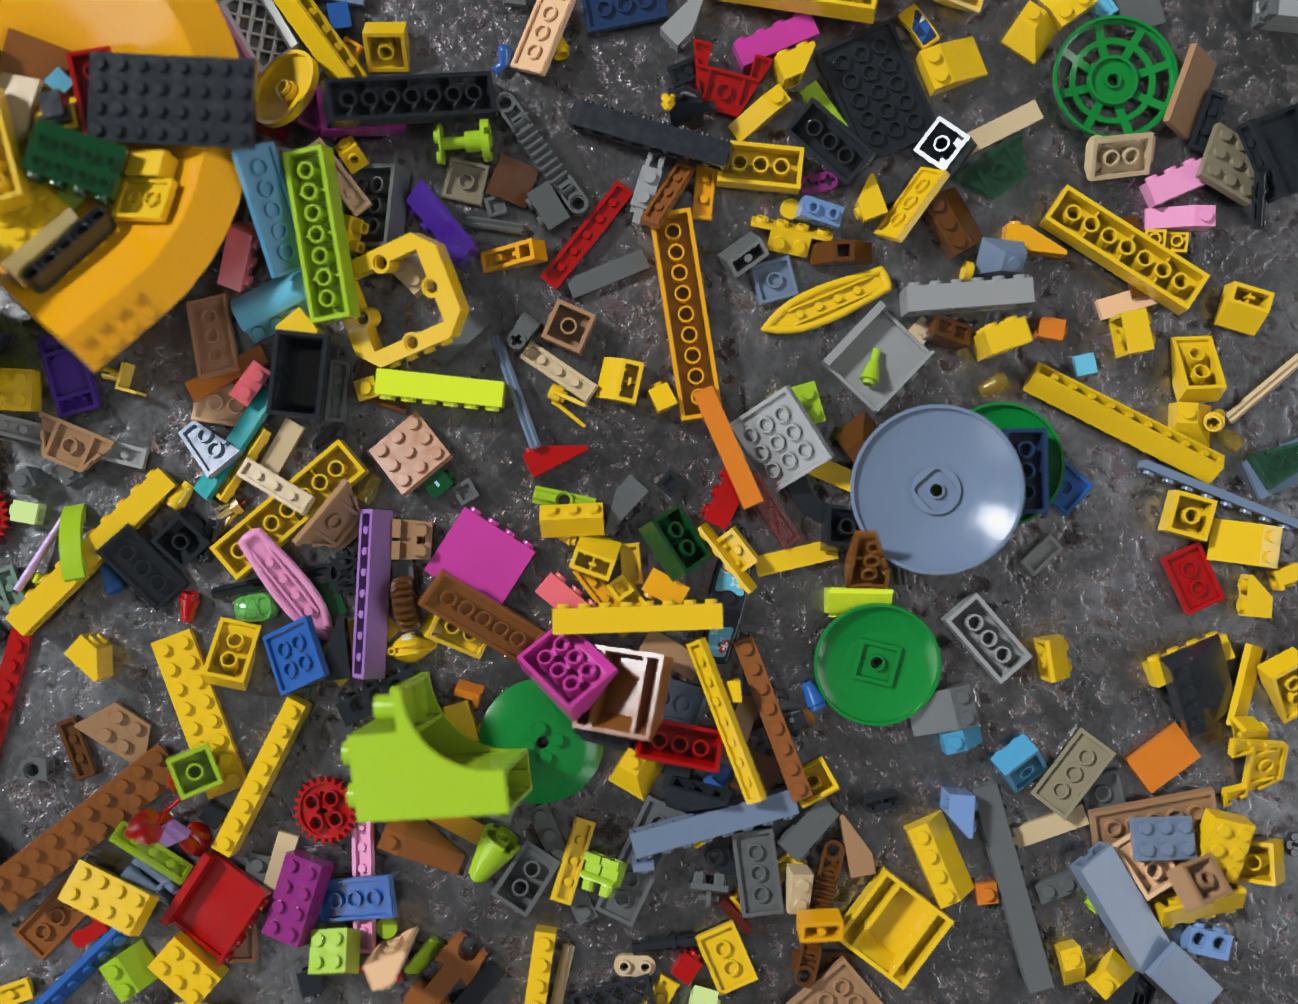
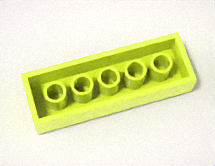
M377 368L374 394L380 395V399L396 401V397H401V401L416 403L417 399H420L422 403L428 405H437L438 401L443 402V406L458 408V404H464L466 409L479 410V406H484L487 411L499 412L500 408L505 409L507 384L501 381Z

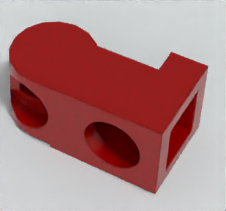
M90 917L93 922L90 925H84L75 930L71 935V942L77 948L85 947L112 927Z

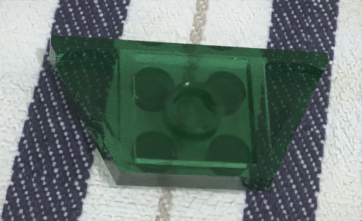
M1020 131L953 177L987 198L995 199L1029 176L1028 167L1025 163L1026 152L1023 148V132Z

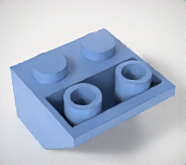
M941 787L940 808L968 838L973 839V832H976L977 829L974 811L978 809V799L966 788Z

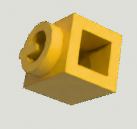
M352 135L340 140L334 146L351 174L370 164Z

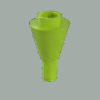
M873 348L871 359L859 377L865 386L874 387L880 383L878 361L881 349Z

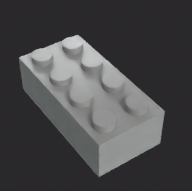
M969 593L941 618V621L996 683L1002 684L1033 657L978 593Z

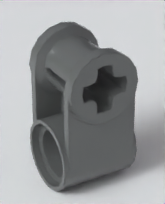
M523 312L507 337L510 350L515 353L524 351L530 340L540 330L542 322L527 312ZM520 338L521 344L514 346L513 339L518 340Z

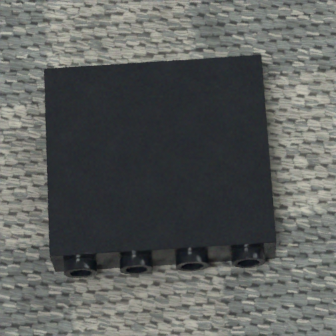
M1298 103L1257 119L1256 117L1249 119L1236 127L1253 170L1257 167H1267L1269 169L1267 181L1269 192L1266 195L1268 204L1298 192Z

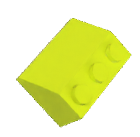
M824 587V612L829 613V617H837L843 612L859 605L871 603L891 604L893 589Z

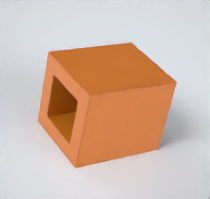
M1046 316L1038 317L1035 322L1033 339L1052 343L1063 341L1068 332V327L1065 326L1066 320Z

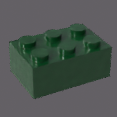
M679 503L638 529L672 582L685 576L713 556Z

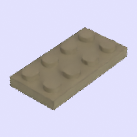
M1080 727L1030 794L1066 820L1116 753Z

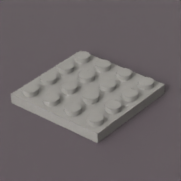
M789 384L729 423L751 473L767 498L835 456Z

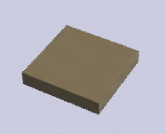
M450 157L441 196L442 199L483 207L491 166Z

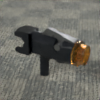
M810 708L782 713L791 737H797L804 730L813 728L812 725L817 724ZM764 726L750 732L751 737L761 736L763 739L762 743L756 746L757 752L772 746Z

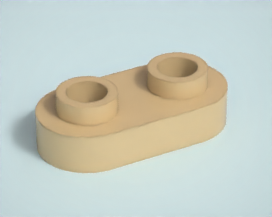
M621 953L614 960V969L620 976L636 977L648 973L651 976L656 968L655 959L646 953L637 955ZM622 963H627L628 967L626 969H623L620 965ZM643 964H648L649 968L643 969L641 966Z

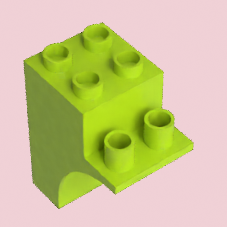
M429 671L421 672L397 686H392L389 694L376 695L373 701V712L376 719L349 734L341 748L343 764L351 768L352 783L348 785L346 797L349 808L356 809L357 823L509 814L533 790L528 748H496L475 741L461 732L450 722L439 706L432 688Z

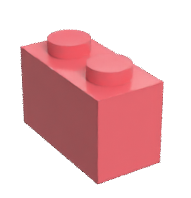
M253 359L233 386L229 395L247 407L270 376V369L256 359Z

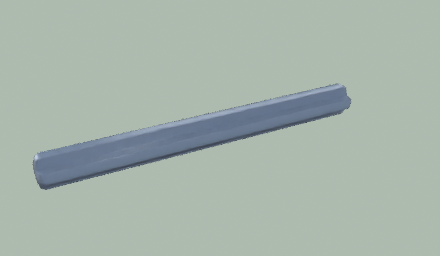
M497 334L492 336L490 340L528 445L531 450L541 447L540 440L502 336Z

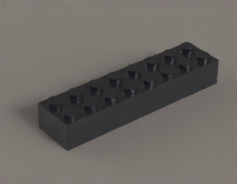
M491 71L323 78L320 84L326 129L492 119L497 113Z

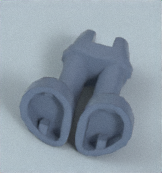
M137 858L119 876L127 881L131 880L146 890L160 896L159 901L168 906L174 897L166 889L172 894L177 895L182 887ZM139 868L156 879L160 884L157 885L140 872Z

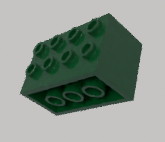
M37 118L21 168L27 174L26 176L30 177V180L41 185H44V182L50 183L54 189L66 192L68 189L75 192V195L84 199L92 197L97 199V203L110 207V204L115 205L124 177L126 178L125 170L130 152L126 147Z

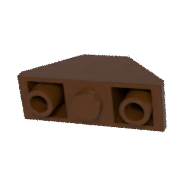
M855 239L831 240L811 244L809 247L810 266L872 264V243Z

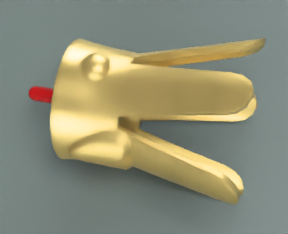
M235 498L228 504L214 508V510H218L220 513L217 516L218 519L231 514L225 520V527L237 515L245 512L242 504L246 500L241 503Z

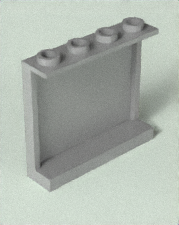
M881 300L821 362L827 370L874 414L878 411L882 413L890 405L888 401L893 396L897 398L904 391L902 386L907 381L911 383L919 375L916 371L921 366L925 368L933 360L931 356L935 352L934 350L929 351L885 309L886 305ZM873 348L881 349L878 361L880 383L874 387L865 386L859 377L871 359Z

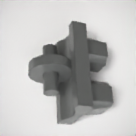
M695 871L689 891L706 892V895L698 894L697 900L705 901V907L710 908V902L719 901V896L711 895V893L727 895L729 886H726L725 874H714L713 884H705L706 872Z

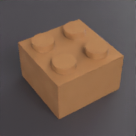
M557 298L541 338L548 343L581 356L597 316Z

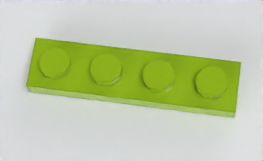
M121 821L109 838V841L178 885L183 884L194 865L159 843L143 845L124 837L129 824Z

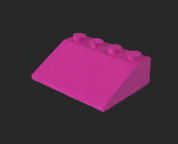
M553 628L516 657L521 669L572 722L592 706L618 672L617 668L582 634L553 635Z

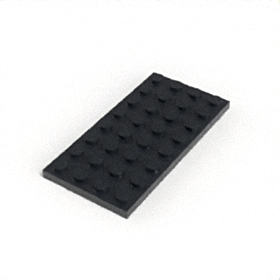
M90 52L87 134L113 143L255 150L259 61L247 58Z

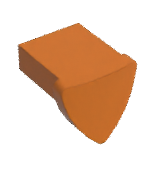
M459 679L453 695L472 700V709L478 711L484 685Z

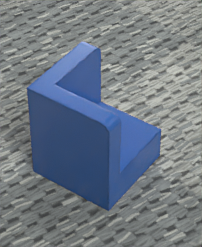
M347 1L326 4L330 24L335 31L336 29L352 27Z
M720 761L719 773L707 772L703 777V782L724 788V785L733 776L734 772Z

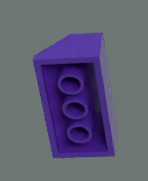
M420 180L406 199L409 204L407 209L414 218L419 216L423 221L420 225L427 234L432 232L436 237L434 240L445 244L452 264L454 266L458 264L462 268L480 254V251L424 181Z

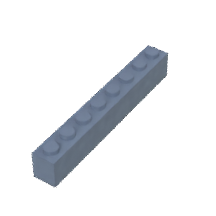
M787 786L766 791L767 799L747 805L745 798L733 800L724 807L697 810L629 829V835L636 859L646 860L653 857V854L656 853L668 854L677 847L685 849L692 847L695 842L707 843L713 841V837L721 835L722 837H729L739 830L743 832L750 831L756 825L768 826L775 823L774 820H790L795 817L794 815L799 814L797 803H793Z

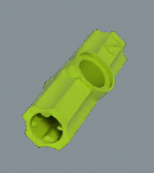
M537 485L535 486L532 503L539 505H558L559 498L562 495L569 496V504L596 503L597 498Z

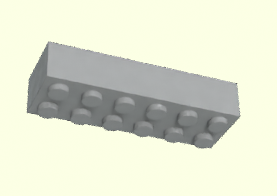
M1018 274L1010 279H1005V276L992 277V280H984V277L972 278L970 282H963V279L950 280V283L942 284L941 280L930 281L929 285H921V282L908 283V286L904 287L899 293L901 318L1024 309L1035 302L1033 277H1026V274Z

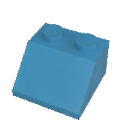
M1024 734L1012 739L1010 744L995 752L993 757L990 758L996 770L1015 794L1048 770L1040 751Z

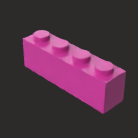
M796 13L789 20L785 21L782 19L775 22L773 27L768 29L761 28L755 31L752 36L738 38L733 44L732 51L743 73L752 69L755 54L774 59L781 50H792L796 48V45L804 41L808 43L817 41L820 32L812 15Z

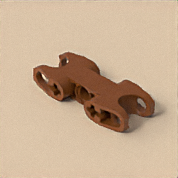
M462 928L453 938L445 943L435 956L434 960L441 965L428 983L419 977L408 990L402 1004H452L445 996L458 980L466 986L478 973L489 949L484 946L475 955L468 956L464 954L460 943L467 932Z

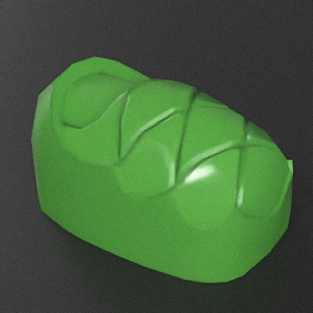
M269 592L243 595L234 602L236 618L245 622H263L275 619L280 610V606Z

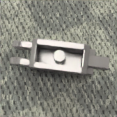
M651 152L648 153L645 165H642L630 203V212L634 213L631 223L638 227L641 224L640 217L659 189L666 157L661 156L657 169L652 168L650 165L653 161L654 153Z

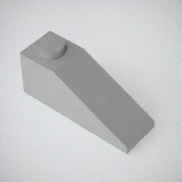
M688 0L660 27V36L676 52L681 48L683 50L686 49L692 42L691 38L705 0Z

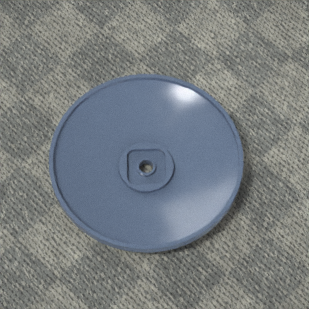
M930 404L910 408L882 423L868 437L859 451L852 470L850 483L852 509L860 530L878 532L887 560L904 569L929 575H945L965 571L979 565L994 555L1013 533L1021 515L1025 494L1022 467L1013 446L1006 436L993 423L981 415L965 408L944 404ZM933 485H940L943 492L940 496L935 497L931 495L930 488Z

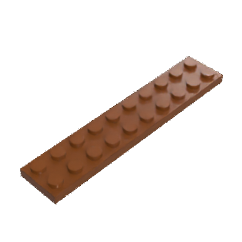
M160 742L0 866V902L10 913L114 832L121 821L126 822L169 788L168 778L170 771L166 759L171 757V755Z

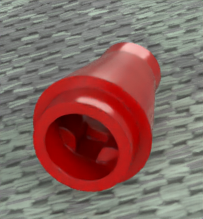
M182 591V595L179 596L182 622H194V616L201 600L198 592Z

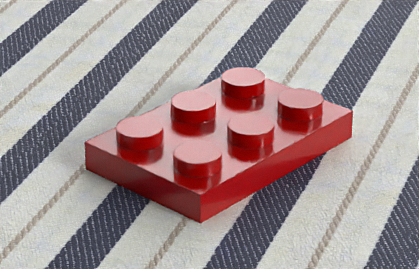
M1196 541L1159 558L1185 615L1189 616L1226 599L1200 541Z

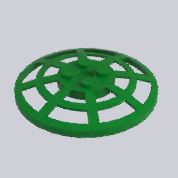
M1109 15L1088 21L1077 28L1066 39L1055 59L1052 84L1054 95L1061 111L1082 132L1091 136H1113L1091 130L1096 120L1106 124L1120 123L1125 134L1144 133L1164 118L1178 80V67L1170 45L1155 28L1133 17ZM1103 25L1128 26L1136 29V32L1130 41L1121 38H1105ZM1090 29H1095L1096 41L1087 45L1078 55L1068 49L1078 36ZM1144 34L1158 46L1165 61L1152 64L1148 55L1138 46ZM1106 45L1123 46L1125 50L1121 56L1108 55ZM1098 48L1100 59L1093 66L1082 60L1090 51ZM1133 52L1142 60L1145 68L1136 70L1135 66L1129 61ZM1062 57H1065L1072 63L1069 74L1070 88L1059 90L1058 71ZM1077 68H1080L1088 75L1086 84L1076 87ZM1168 69L1169 88L1166 100L1162 102L1152 98L1156 87L1155 73ZM1148 76V90L1145 95L1136 91L1138 79ZM1108 77H1115L1117 85H1110L1107 80ZM1090 94L1095 100L1091 110L1083 104L1078 95ZM1072 97L1078 108L1088 116L1084 125L1079 123L1069 113L1062 98ZM1130 98L1141 102V105L1136 110L1126 115L1123 103ZM1104 105L1114 107L1117 117L1108 118L1098 114ZM1147 106L1160 110L1147 125L1133 131L1129 120L1140 115Z

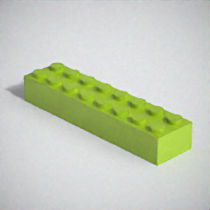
M319 144L283 152L310 321L315 324H326L361 317L333 148Z

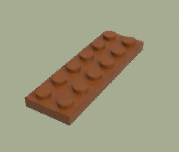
M443 568L418 601V605L518 664L519 662L516 657L547 633L542 627Z

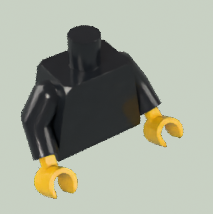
M682 85L678 88H668V93H663L661 99L664 101L661 103V106L665 110H669L671 126L674 127L685 126L693 132L705 125L704 114L716 113L715 100L703 101L702 90Z

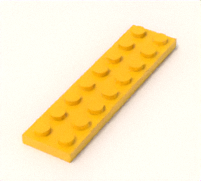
M190 628L150 643L189 749L208 741L224 779L222 784L205 791L208 800L241 788L247 775L214 686L204 683L201 675L205 662L193 629Z

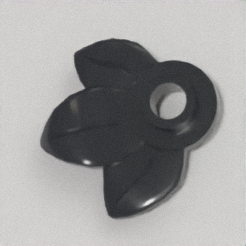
M717 836L714 844L709 846L704 853L705 861L710 866L717 867L722 874L736 875L731 836ZM713 852L719 854L717 859L711 858Z

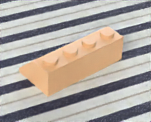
M418 926L396 934L390 939H384L377 944L363 966L373 991L377 989L384 991L393 986L392 983L397 979L419 932Z

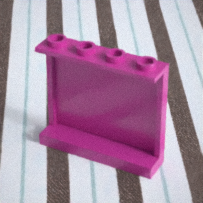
M473 506L471 508L464 507L424 571L436 577L443 568L503 604L533 555L536 554L537 551L533 549L535 546L525 539L523 542L516 539L517 534L508 528L505 531L498 527L500 523L491 517L487 520L480 516L482 512Z

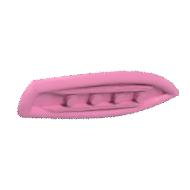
M255 528L243 535L238 541V545L278 605L293 621L303 616L311 615L318 638L329 641L334 630L331 615L326 603L309 578L262 528Z

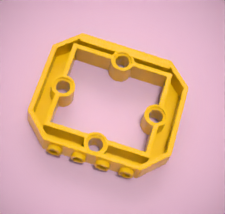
M408 233L351 260L361 317L342 321L356 356L380 368L389 366L390 369H394L402 365L401 361L406 360L410 362L418 359V354L424 352L425 355L436 351V346L441 345L444 347L454 343L453 339L460 336L470 308L445 244L421 233ZM418 253L427 276L421 285L422 292L425 296L436 299L444 322L423 331L409 332L404 335L401 341L384 348L376 329L381 322V314L376 308L367 306L358 280L375 272L379 274L395 273L400 266L401 260ZM385 259L387 260V266H386V267H385V265H384V260H385ZM435 282L438 286L437 291L434 289ZM415 338L418 340L417 346L415 345Z

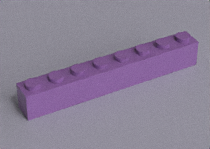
M360 509L351 678L385 679L389 588L391 584L390 567L392 564L391 544L393 541V511Z

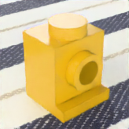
M1287 562L1279 565L1278 569L1271 568L1265 571L1272 590L1283 591L1286 590V587L1297 584L1298 562Z

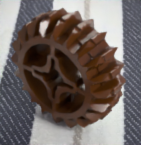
M401 576L393 579L391 583V599L394 618L401 632L419 630L422 626L423 617L421 606L418 605L420 600L419 590L412 576Z

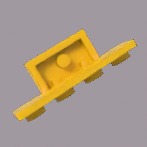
M765 215L752 216L751 226L770 230L767 250L807 258L811 239L821 241L833 240V232L824 227L815 229L804 223L791 224L785 219L771 220Z
M707 521L697 528L701 538L712 547L714 555L722 560L726 570L738 581L739 587L746 591L748 595L757 588V585L746 570L760 560L759 556L735 526L719 537Z

